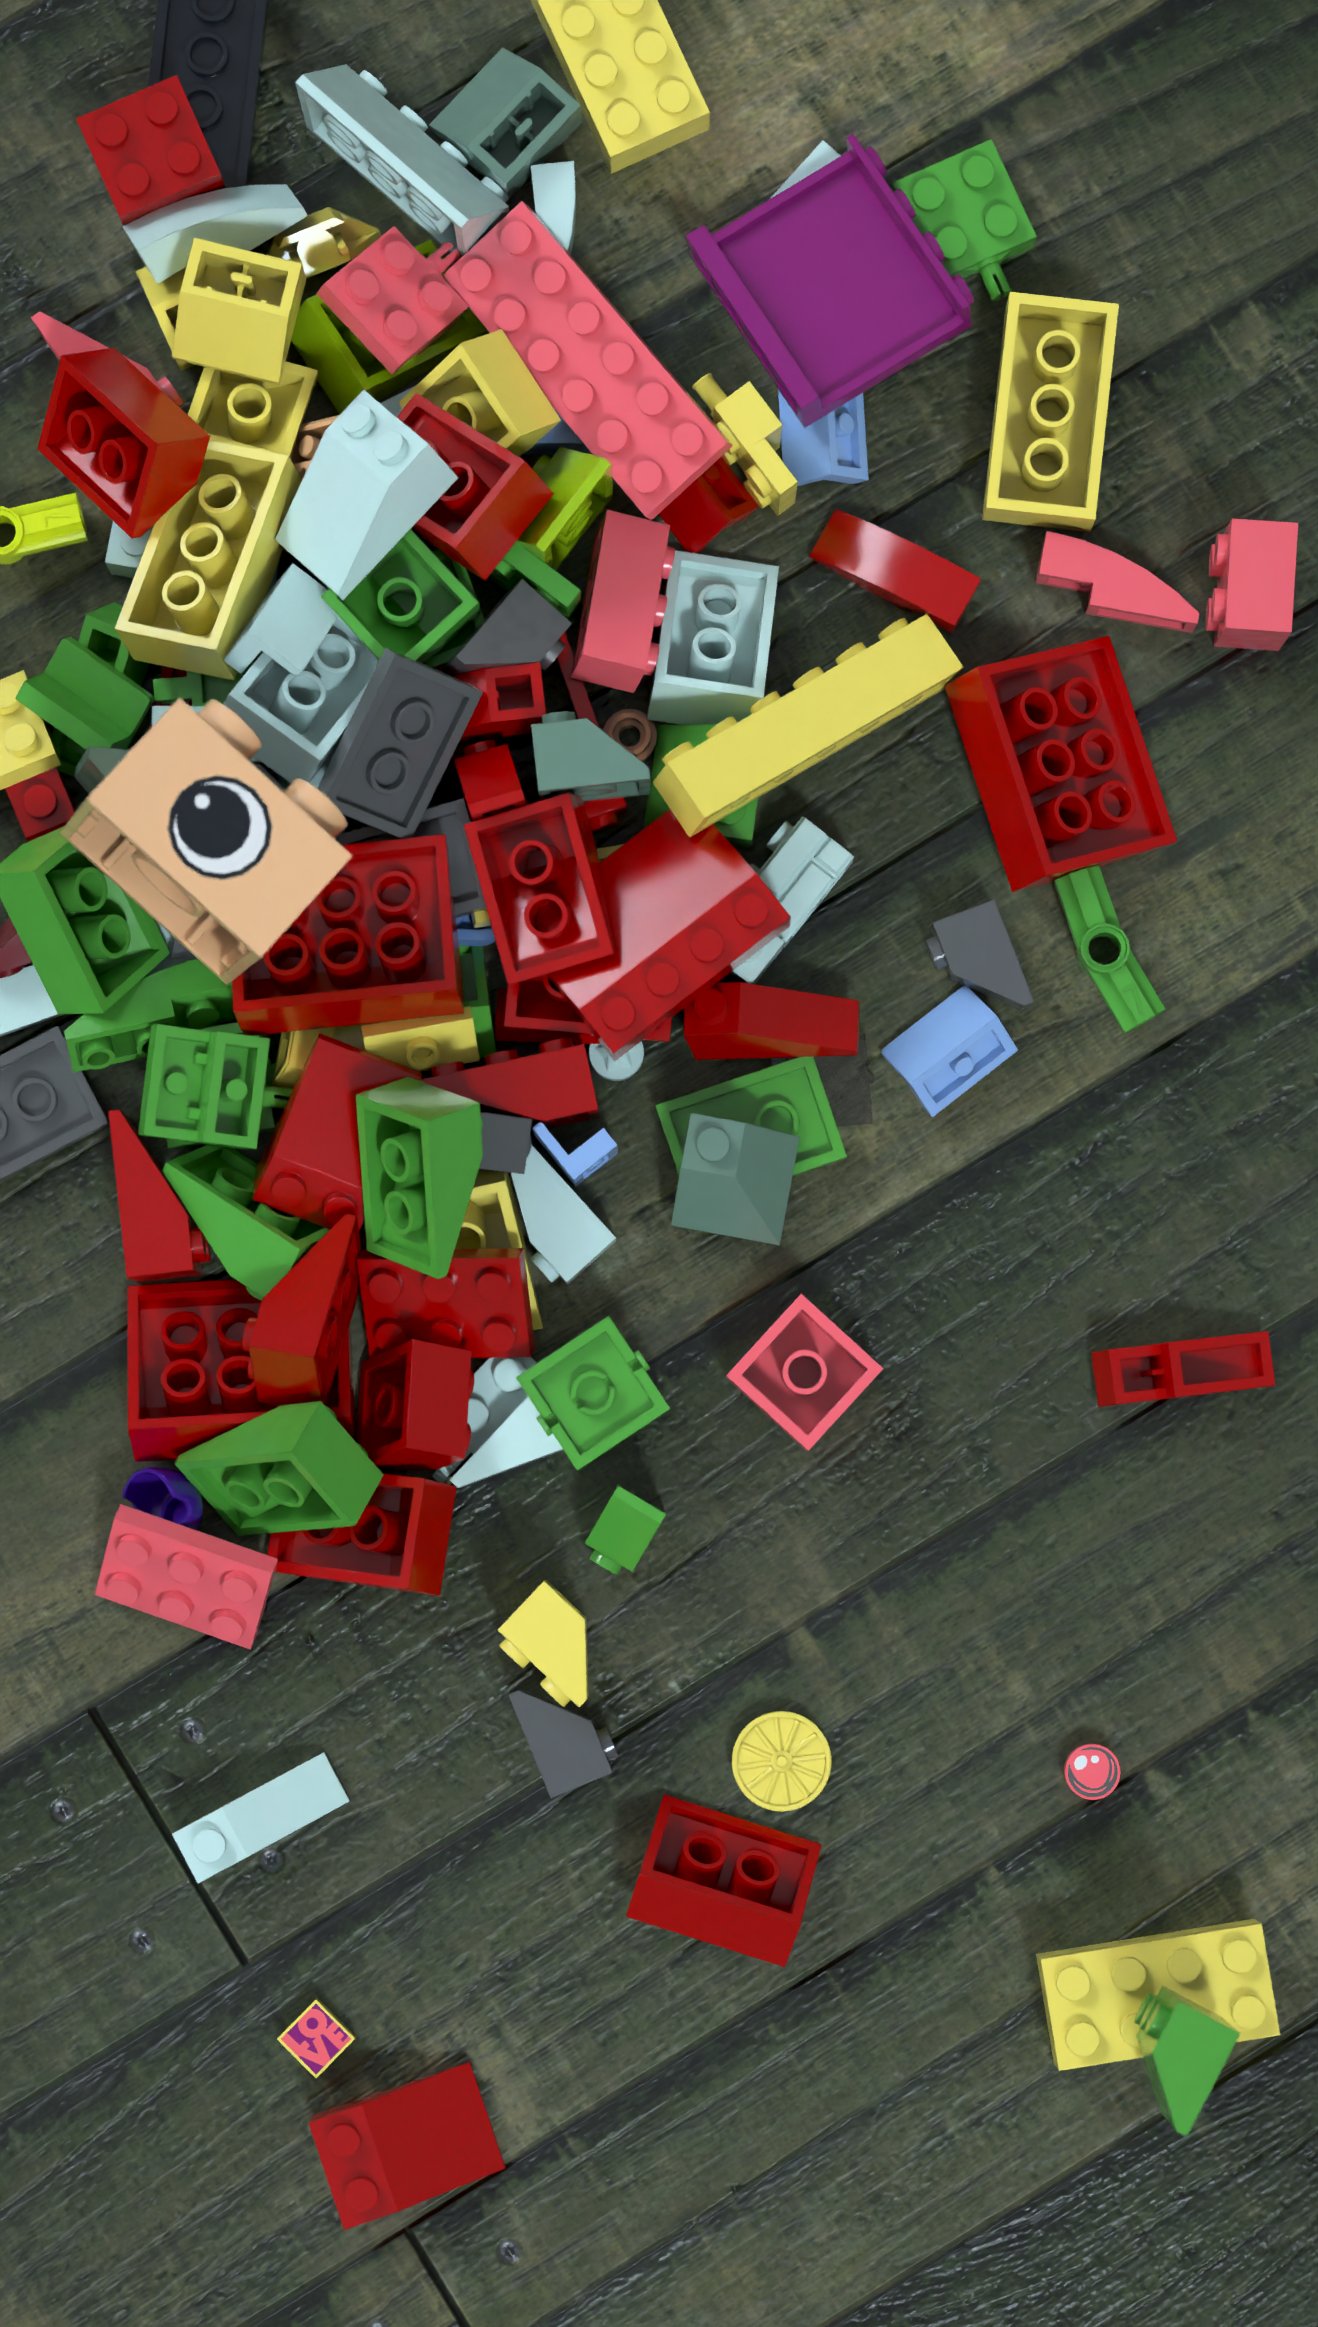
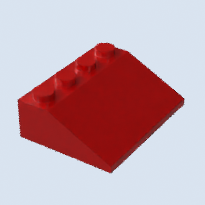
M1110 636L979 666L944 685L1012 893L1051 883L1058 878L1084 868L1097 865L1102 867L1178 842Z
M669 809L599 863L616 954L551 973L547 976L615 1062L789 928L791 916L758 874L714 824L689 838L671 809Z
M446 834L341 845L352 855L348 862L264 955L232 981L233 1012L243 1035L253 1036L463 1014L461 960Z
M238 1280L128 1286V1433L135 1462L176 1460L180 1454L279 1407L258 1402L255 1380L248 1378L250 1353L243 1350V1335L248 1319H257L262 1301L250 1295L246 1290V1286ZM349 1325L326 1406L335 1413L337 1421L356 1442L351 1327Z

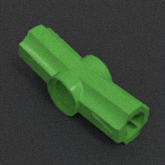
M1099 865L1084 868L1054 880L1053 883L1077 949V962L1081 969L1090 976L1123 1034L1165 1011V1007L1133 955L1126 934L1121 930ZM1099 937L1111 940L1117 948L1118 955L1116 961L1107 965L1095 962L1089 954L1088 947L1090 941Z

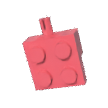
M395 226L326 281L316 293L392 375L416 354L420 355L452 328L469 307L441 275L460 259L457 249L445 257L454 245L444 242L426 258L413 247Z

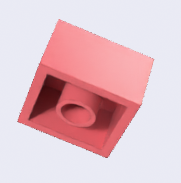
M1232 518L1225 532L1217 534L1216 543L1211 544L1209 577H1218L1217 588L1213 590L1212 598H1208L1205 619L1206 631H1215L1214 647L1279 651L1292 633L1298 523Z
M800 1294L725 1378L807 1452L884 1368L804 1295Z

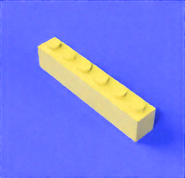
M928 614L910 624L905 618L897 620L878 635L879 642L868 648L865 647L863 642L855 644L837 657L835 660L838 664L837 666L825 673L820 667L808 671L793 683L795 690L780 697L777 691L772 692L760 699L749 709L752 713L750 716L739 722L733 716L728 717L706 733L708 740L696 747H693L690 741L685 742L665 755L662 759L665 767L653 781V784L689 838L944 690V685L953 681L964 667Z

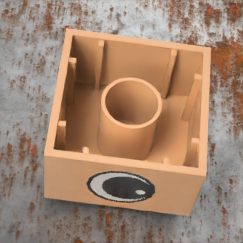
M179 697L86 798L60 834L219 979L228 985L264 955L352 857L335 840L338 834L347 826V821L335 804L307 781L296 778L282 792L249 760L262 747L261 741L254 731L231 709L216 700H210L197 714Z

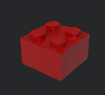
M177 75L76 118L123 226L156 209L182 199L225 189L221 173Z

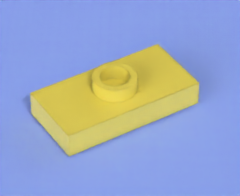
M471 1006L464 1007L463 1014L387 1021L361 1026L365 1051L418 1072L427 1071L432 1067L462 1061L463 1064L480 1061Z

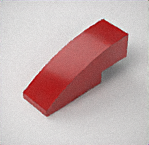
M835 509L809 555L810 559L903 611L906 607L920 616L928 614L934 624L950 633H953L981 581L980 577L929 550Z
M1268 1331L1117 1348L1091 1353L1098 1407L1275 1386Z

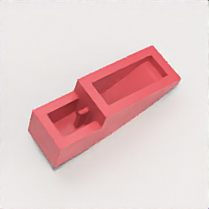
M1046 531L1042 542L1036 584L1089 593L1085 612L1088 615L1193 633L1198 624L1199 612L1177 591L1147 569L1113 551L1085 540Z

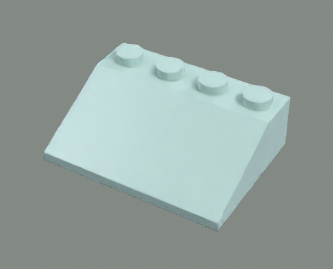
M345 64L302 74L295 82L306 127L438 243L449 242L454 246L449 251L450 253L457 249L461 258L510 212L509 206L506 204L509 197L499 185L486 176L479 181L465 168L468 161L460 151L447 141H444L439 146L424 133L428 128L426 123L409 107L404 105L398 110L385 99L384 96L387 94V90L366 70H363L358 75Z

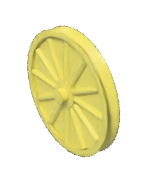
M774 1711L755 1718L741 1731L732 1752V1769L739 1788L753 1803L772 1811H791L809 1804L822 1792L831 1771V1752L824 1734L812 1721L794 1712Z

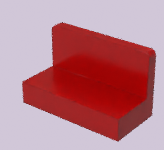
M721 456L659 513V516L665 524L670 525L671 532L686 552L697 554L721 531L748 518L759 506Z

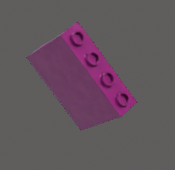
M854 134L846 137L848 152L712 235L706 226L702 225L686 235L690 258L804 428L972 326L970 305L974 303V298L967 284L958 274L950 277L941 263L945 260V256L935 237L929 231L924 234L920 233L912 221L916 214L909 199L900 188L894 192L890 189L883 178L887 171L881 158L872 146L863 149Z

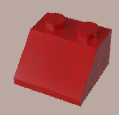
M412 1339L361 1362L356 1442L367 1451L368 1457L379 1470L440 1469L465 1459V1454L471 1441V1427L467 1423L468 1404L475 1381L474 1373L471 1370L472 1351Z

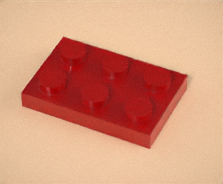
M524 1248L455 1249L447 1276L440 1279L367 1250H361L357 1258L370 1358L412 1339L472 1351L471 1358L532 1356L535 1349Z

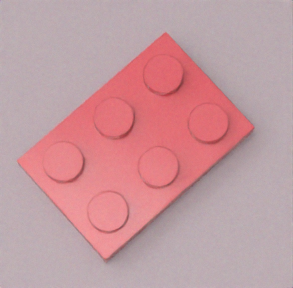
M120 1504L113 1520L95 1595L251 1650L259 1630L278 1559Z

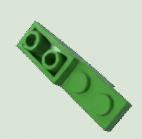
M199 959L186 961L141 979L106 1012L83 1014L64 1031L73 1073L89 1069H103L112 1064L147 1058L152 1024L202 1029L211 1027L214 1024L236 1020L233 1012L232 982L226 985Z

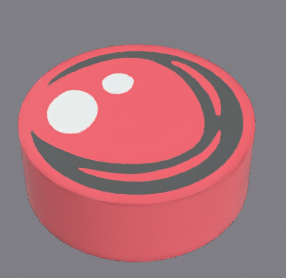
M1084 1744L1075 1748L1068 1755L1064 1764V1778L1068 1787L1076 1795L1084 1799L1098 1800L1108 1796L1115 1790L1120 1780V1765L1116 1756L1109 1749L1098 1744Z

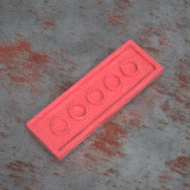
M523 201L442 275L456 293L469 305L470 310L490 333L500 329L503 330L552 407L593 455L603 457L612 464V478L646 518L654 519L733 446L540 218Z

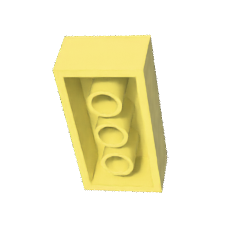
M530 0L576 100L581 104L583 115L611 174L709 130L710 111L658 0Z
M1018 292L1009 293L1005 308L982 520L1091 532L1096 520L1119 304Z
M209 440L197 484L154 524L114 630L133 660L235 680L238 671L223 660L267 594L283 551V547L275 538L302 482L289 455Z
M1255 1919L1036 1954L1053 2061L1059 2071L1143 2058L1136 2036L1140 2028L1138 2024L1134 2023V2019L1147 1994L1150 1992L1157 1996L1162 1985L1223 2017L1240 2033L1236 2042L1280 2035L1262 1923Z

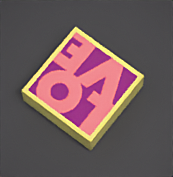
M316 1998L277 2040L317 2078L356 2039V2036Z

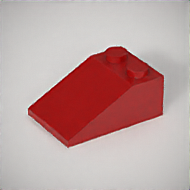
M415 393L397 418L426 441L455 473L458 479L411 529L449 558L483 580H486L554 493L525 460L418 393Z
M565 793L464 824L509 986L616 954L598 853L583 798L571 793Z
M319 1033L255 1170L252 1200L331 1229L345 1214L357 1216L358 1229L360 1230L365 1216L356 1094L406 1077L421 1081L422 1073Z
M120 1110L108 1111L127 1278L139 1283L203 1275L202 1262H211L210 1244L163 1174V1167L143 1136L138 1135V1129L132 1119Z
M345 1214L263 1297L257 1319H248L243 1335V1350L250 1353L248 1378L255 1380L258 1402L281 1406L321 1401L326 1406L360 1291L357 1258L361 1252L357 1216Z
M383 1474L384 1476L355 1526L271 1533L267 1555L278 1559L275 1573L440 1596L457 1487L425 1478Z
M470 2061L315 2114L308 2122L344 2230L396 2213L506 2168Z

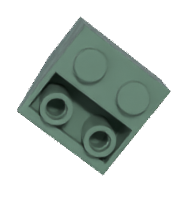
M502 47L429 124V129L442 141L449 142L467 159L468 164L483 178L486 176L493 180L504 190L510 199L532 176L531 165L543 164L582 123L581 104L541 68Z

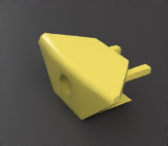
M327 207L308 215L275 235L267 255L301 263L306 278L351 261L380 238L381 234L378 228Z

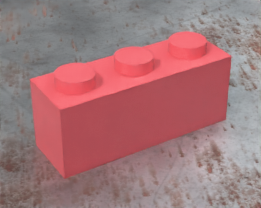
M606 510L594 536L570 678L634 693L644 675L652 676L659 653V644L651 642L653 627L659 628L661 626L667 605V596L659 594L661 579H668L675 556V548L667 546L670 525Z

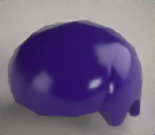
M146 1467L132 1474L123 1488L122 1496L132 1503L134 1509L197 1531L200 1530L203 1515L202 1497L199 1490L183 1473L170 1468Z

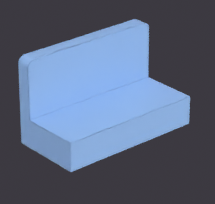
M778 390L780 422L782 423V461L798 481L797 486L820 480L848 484L869 480L863 393L804 428Z
M962 986L881 1050V1053L885 1060L906 1081L921 1106L931 1117H934L1017 1052L1018 1049L997 1015L968 986Z
M541 1121L532 1128L534 1136L575 1187L618 1154L617 1144L604 1128L570 1155L565 1152Z

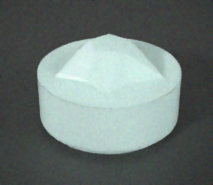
M641 1041L614 1062L601 1044H590L589 1058L592 1067L601 1077L611 1081H622L632 1077L640 1069L644 1058V1048Z

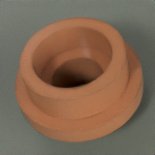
M623 709L614 713L607 720L603 728L607 735L640 761L645 760L651 755L657 742V732L653 721L647 720L648 715L636 709ZM627 728L636 729L640 733L639 742L631 747L623 745L619 740L621 732Z

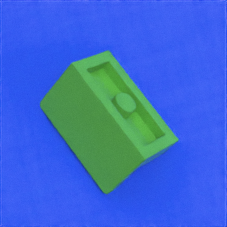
M72 637L61 640L45 671L24 681L15 698L86 750L89 746L126 750L154 701L151 693Z

